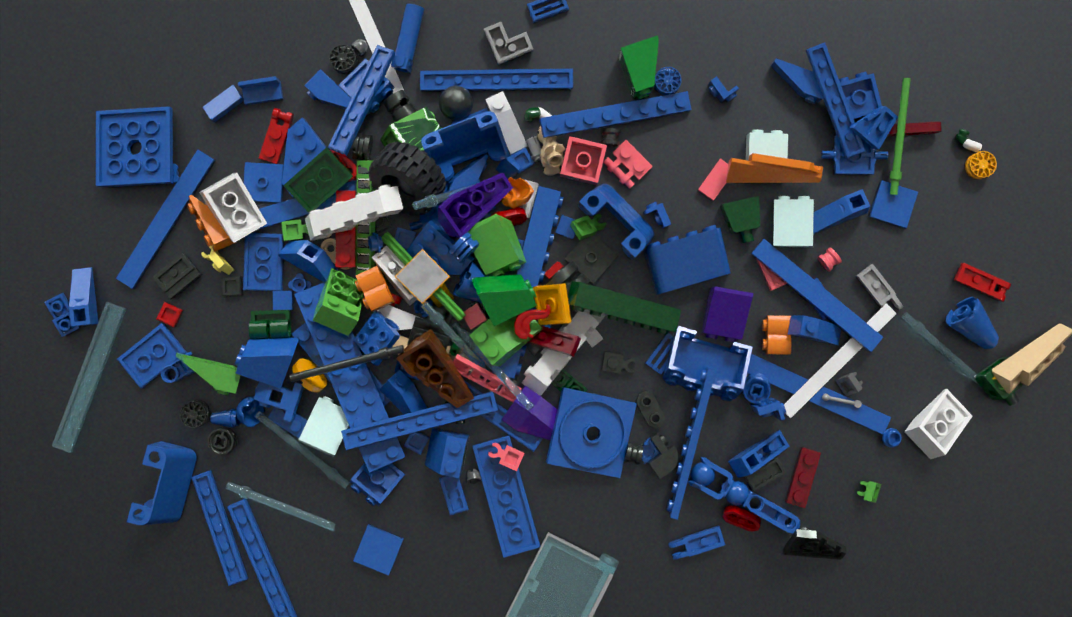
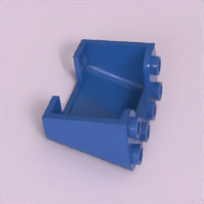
M491 111L483 112L431 132L421 140L424 151L442 169L441 173L444 174L446 182L454 175L453 165L487 152L494 161H501L510 157L495 113Z
M608 184L599 185L579 201L578 207L588 216L598 214L605 207L631 233L621 243L623 252L630 260H633L654 238L653 228Z
M716 225L704 228L702 233L699 234L697 230L686 233L685 238L679 239L678 236L668 238V243L660 244V241L648 244L647 249L643 251L656 295L731 273L721 228H716Z
M678 326L663 374L665 383L672 386L680 385L689 391L701 389V372L706 369V366H710L716 370L710 396H719L725 401L736 399L744 390L753 347L733 342L730 348L706 342L694 338L697 331ZM682 342L683 345L676 353L678 343Z
M164 441L147 445L142 464L161 469L154 498L145 502L144 505L134 502L131 504L127 519L128 523L153 525L174 523L180 519L197 456L192 449ZM153 451L158 452L160 460L157 463L150 460V454ZM137 509H141V510H142L141 513H138V514L134 515V512H135Z

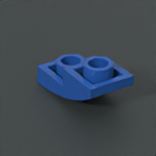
M64 293L44 302L54 318L52 320L62 337L80 328L79 326H71L69 302Z

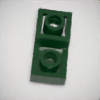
M564 369L561 370L551 383L560 392L562 387L584 392L588 390Z

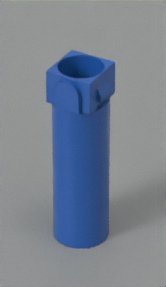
M406 4L395 50L396 54L391 63V67L396 71L411 73L412 61L425 10L421 6Z

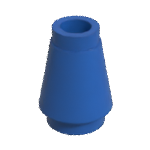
M235 409L212 413L210 417L212 424L235 428V426H239L241 423L236 417Z

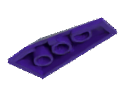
M500 173L454 193L438 207V221L448 236L461 238L513 187L505 174Z
M525 386L501 420L518 432L551 441L557 409Z

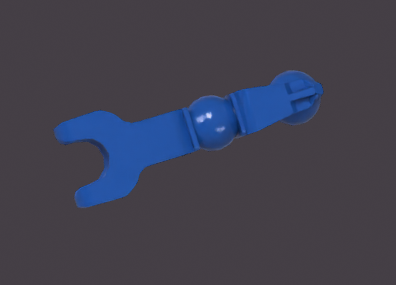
M701 457L702 462L695 464L692 468V480L688 481L690 486L700 489L715 499L726 497L727 501L732 505H741L744 508L746 506L751 512L788 533H794L796 529L800 528L798 517L779 505L753 493L743 482L734 481L729 471L712 463L706 457ZM715 470L727 477L726 482L721 485L722 489L718 493L706 487L714 481ZM752 498L759 499V505L756 508H752L749 505ZM791 518L790 523L785 525V520Z

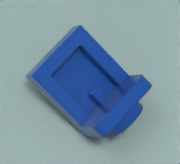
M717 76L708 84V90L711 95L717 97L721 103L725 100L729 102L737 96L736 92L739 89L738 86H735L730 91H727Z

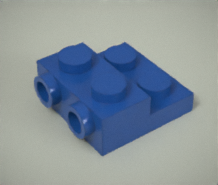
M366 58L339 84L351 98L369 63ZM384 77L367 114L376 112L380 107L379 103L384 98L386 99L393 94L395 87L386 77Z
M867 72L856 74L855 79L849 80L848 77L839 79L853 119L866 116L882 106L874 73L867 75Z
M364 463L349 482L352 484L350 487L358 494L362 492L367 496L365 500L370 505L375 506L376 504L380 506L405 474L392 463L369 473Z

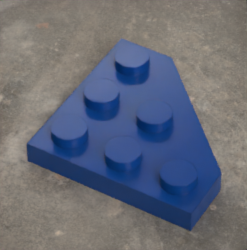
M304 118L298 120L288 129L282 175L283 185L326 148L325 144Z
M432 221L425 225L406 250L414 258L423 249L448 275H461L474 260L470 255L465 261L460 263L457 260V256L452 255L449 251L456 242Z

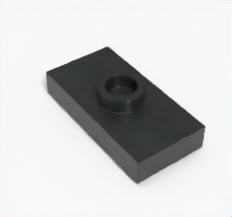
M776 456L753 474L744 477L752 491L755 492L787 474L778 456Z

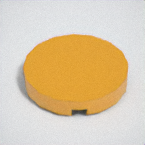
M302 358L292 366L294 374L318 366L310 360ZM324 374L301 380L303 382L301 385L304 388L316 393L323 390L327 385V379Z

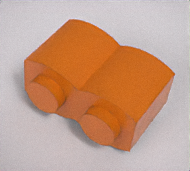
M378 266L356 275L357 280L355 284L358 291H363L365 298L362 300L366 309L370 308L374 312L394 303L392 294Z
M766 316L765 320H762V331H765L766 335L765 339H762V350H765V354H791V335H788L791 316Z

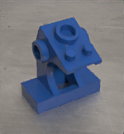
M299 381L295 382L293 390L283 387L280 389L259 382L255 389L254 399L260 401V406L267 408L275 406L286 410L283 420L291 422L295 418L304 387L301 385L302 382ZM273 390L283 393L280 403L271 400Z

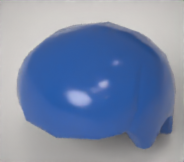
M254 396L243 398L236 408V417L246 427H254L261 422L259 416L262 412H265L263 406L259 405L260 401L255 400Z

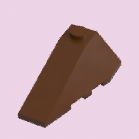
M431 329L415 338L404 349L405 352L400 353L396 357L408 374L412 377H417L425 386L434 389L439 393V396L456 408L474 399L444 346Z

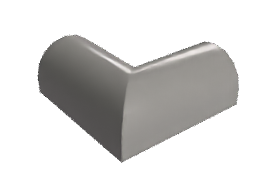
M502 22L484 28L498 65L534 50L527 32L508 39Z

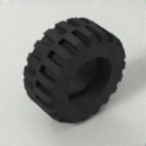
M393 142L386 145L369 167V180L372 181L373 189L378 190L383 185L398 186L403 206L401 212L404 214L409 213L411 216H420L428 213L443 195L446 187L445 176L441 173L442 169L439 165H436L435 160L432 157L430 158L425 151L419 150L417 146H411L406 142Z

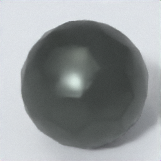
M450 86L441 93L439 107L447 118L461 120L470 114L473 107V99L467 89L461 86Z

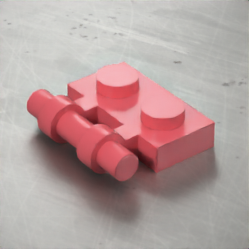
M627 140L612 153L617 158L614 162L609 157L603 161L608 167L607 170L610 173L613 172L620 179L619 182L622 185L625 184L629 189L635 185L630 179L632 176L639 181L653 167ZM622 163L629 172L625 174L618 166Z

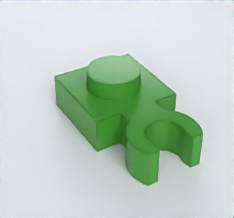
M597 214L592 220L589 216L576 219L571 222L570 226L578 239L582 240L595 235L597 230H603L606 222L598 223L601 214Z
M301 220L282 222L284 241L304 239V233L309 235L307 225H302Z

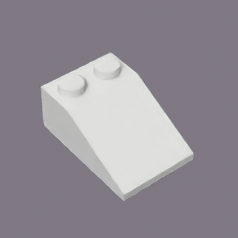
M232 173L199 192L233 243L267 224L238 173Z
M944 389L913 419L905 433L930 459H934L947 454L972 418V415L948 389Z

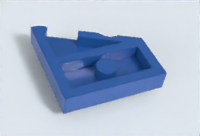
M880 106L851 125L850 129L872 148L880 149L898 116L886 106Z

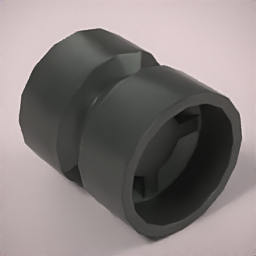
M404 90L393 93L383 102L388 112L393 113L392 118L395 122L417 111L413 104L408 103L410 99Z

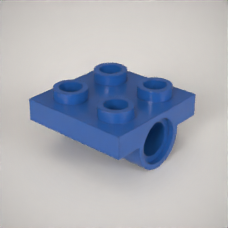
M375 310L354 338V341L365 355L377 352L384 347L392 348L400 337L398 333L400 328L394 321L385 318L380 311ZM378 359L371 362L373 365L379 366L382 360Z

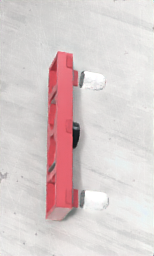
M466 351L456 355L453 363L462 376L511 402L516 400L522 389L517 386L518 380L516 378H512L509 382L495 375L490 370H486L467 360L468 353Z

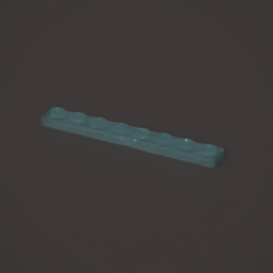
M106 302L53 441V447L69 453L73 452L126 308Z

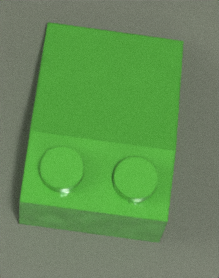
M517 316L496 326L488 319L469 335L493 366L500 367L532 339L529 337L527 340L520 339L515 334L514 322ZM536 320L530 322L531 331L529 334L533 336L543 329Z
M176 353V357L210 384L217 393L229 395V392L236 394L241 376L236 374V367Z

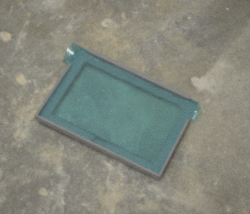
M548 532L505 617H593L619 561L605 553H602L599 558Z

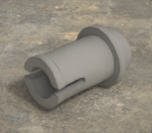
M534 136V138L527 139L526 143L532 154L531 159H534V162L541 161V146L538 137Z

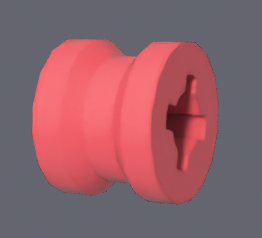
M828 248L824 255L821 254L817 257L820 264L828 272L833 270V266L842 263L840 256L832 248Z

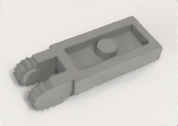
M870 264L856 275L881 308L887 304L886 302L889 299L897 309L903 308L894 290L873 264Z

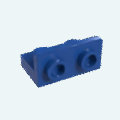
M772 397L760 404H750L752 412L759 416L768 417L773 415L781 421L785 420L784 414H786L784 404Z

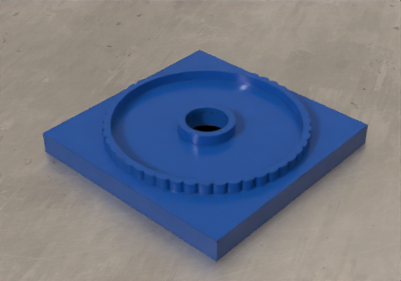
M169 106L96 111L97 187L173 183V108ZM140 142L142 145L141 151L133 155L131 153L132 144Z
M562 387L546 463L620 478L637 403ZM590 427H597L599 430V435L595 440L587 438L586 433Z

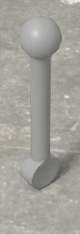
M823 394L822 396L824 401L832 400L851 404L856 408H860L862 405L859 400L851 401L831 397L828 394Z

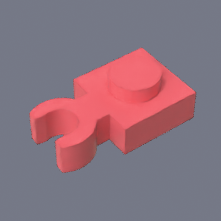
M494 442L492 446L497 447L498 452L495 454L489 452L488 455L492 458L500 457L499 464L517 471L525 453L508 445L504 450L500 444Z

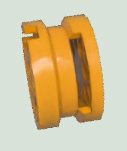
M987 151L974 153L965 162L966 173L971 178L978 180L992 175L997 166L996 158Z

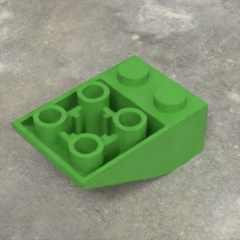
M331 268L317 303L313 321L349 336L359 320L364 296L363 291L359 292L356 287L355 281L357 279Z

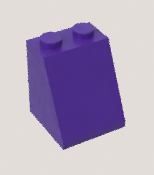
M716 286L709 288L702 333H705L707 338L712 339L722 336L725 337V341L736 342L737 339L742 340L754 293Z

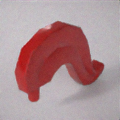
M547 304L544 310L529 309L517 315L514 322L515 334L520 339L527 340L528 337L533 338L534 336L529 334L531 331L530 322L547 318L551 313L550 305Z

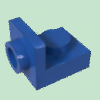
M657 202L646 206L647 209L644 210V215L655 211L654 219L658 226L661 225L663 229L671 225L663 203L657 204Z

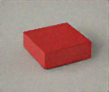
M557 261L545 272V276L550 279L558 270L563 268V265Z
M164 302L157 320L176 327L183 310Z

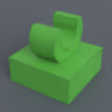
M860 481V484L866 486V491H857V494L864 496V500L876 503L881 484L869 481V483Z

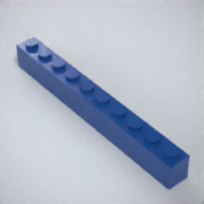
M541 186L538 187L523 247L526 263L522 264L521 268L517 271V275L521 274L524 281L529 280L532 288L538 286L539 282H543L545 271H542L543 263L547 264L550 253L546 251L548 245H552L554 234H551L552 227L557 226L559 218L556 215L557 208H561L564 198L560 196L561 191ZM526 345L500 367L493 366L492 373L510 378H515V375H519L522 364L518 363L520 356L524 357Z

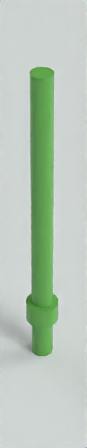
M903 78L893 169L890 171L889 178L891 179L890 194L898 195L899 179L901 180L902 178L900 169L911 78Z

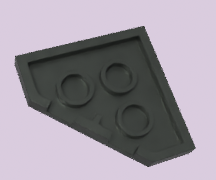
M802 527L796 529L784 546V555L841 560L846 555V546L818 531Z

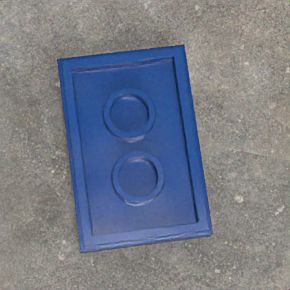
M250 233L245 236L243 290L283 291L284 259L278 256L284 248L283 234Z
M161 323L117 358V360L139 388L143 389L161 374L164 367L178 359L176 353L186 354L187 352L166 325Z

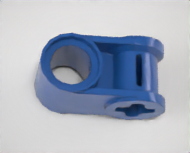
M188 352L185 355L192 356L193 354L192 352ZM177 359L162 369L161 377L167 383H176L195 372ZM171 369L176 372L174 379H170L168 376Z

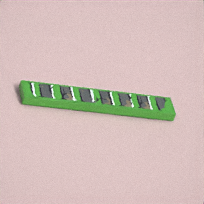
M373 160L357 161V195L376 190L373 189L372 181L369 180V167ZM375 222L356 225V275L375 267V262L372 259L375 251L371 252L368 246V236H372V233L375 232Z

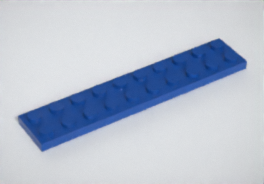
M325 282L294 294L323 365L362 356L358 345L354 341L355 337L352 331L347 336L313 321L315 309ZM366 363L327 373L350 428L389 419ZM397 437L358 447L369 473L405 458Z

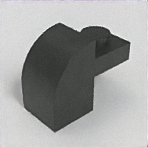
M654 433L650 438L661 454L648 463L659 479H661L676 467L678 452L673 444L668 448L666 447L668 442L663 435L659 436L657 433Z

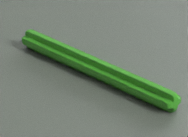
M389 232L381 237L382 241L405 266L413 259ZM441 287L433 294L457 321H461L466 316Z

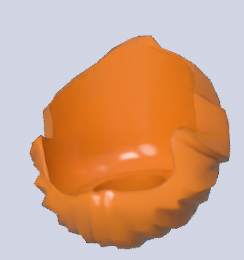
M508 178L513 189L500 201L505 206L511 208L526 204L534 193L531 185L521 178Z

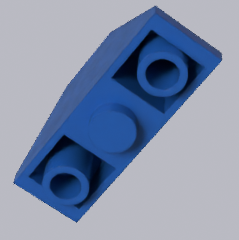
M308 240L289 241L278 255L322 282H326L331 268L338 271V268L335 267V264L324 249Z

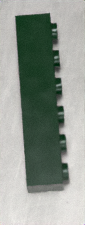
M576 281L571 282L568 294L569 305L573 306L572 310L584 312V309L590 310L589 314L601 317V314H606L607 319L618 321L621 318L624 319L625 324L635 326V323H640V328L652 330V327H655L657 332L668 334L669 331L676 332L681 314L680 309Z

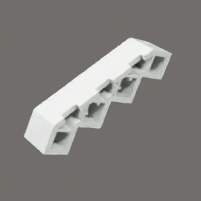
M383 185L373 192L361 193L356 195V198L344 202H336L328 208L309 212L310 214L305 218L310 241L329 238L333 233L352 230L356 225L375 222L382 216L398 214L403 210L398 186Z
M584 309V312L576 311L577 314L571 320L572 322L568 325L563 324L559 331L579 336L581 341L577 348L578 350L606 314H601V317L589 314L590 310ZM544 348L541 352L543 356L535 366L532 367L530 365L525 371L524 375L526 377L522 384L541 396L573 356Z

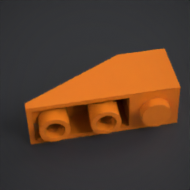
M190 195L187 207L191 215L195 214L198 229L204 231V239L207 246H212L215 252L234 244L209 207Z

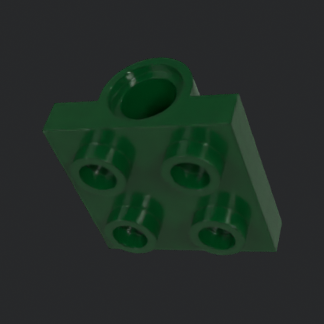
M291 310L251 311V321L249 322L250 339L292 338Z

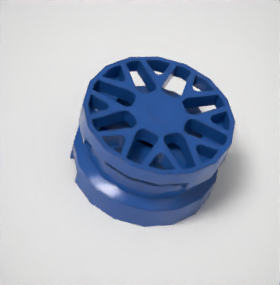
M673 67L661 68L655 76L654 88L663 96L674 94L681 85V75Z
M467 232L449 251L452 255H456L457 260L462 263L477 249L480 243L477 240H473L472 235Z
M754 373L746 377L743 390L745 398L755 404L765 402L771 392L769 379L760 373Z

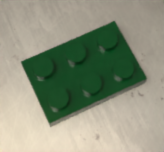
M326 147L283 186L309 213L317 209L353 177V174Z

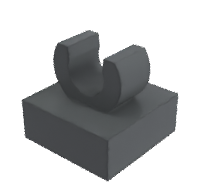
M856 372L849 373L836 380L846 397L863 389L861 386L862 380L858 381L855 377L857 375Z

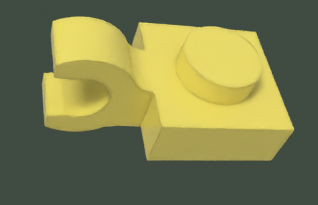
M209 246L211 249L209 255L204 252L201 253L205 259L214 262L212 266L218 272L223 271L229 275L234 270L225 258L218 253V250L214 252L212 246Z

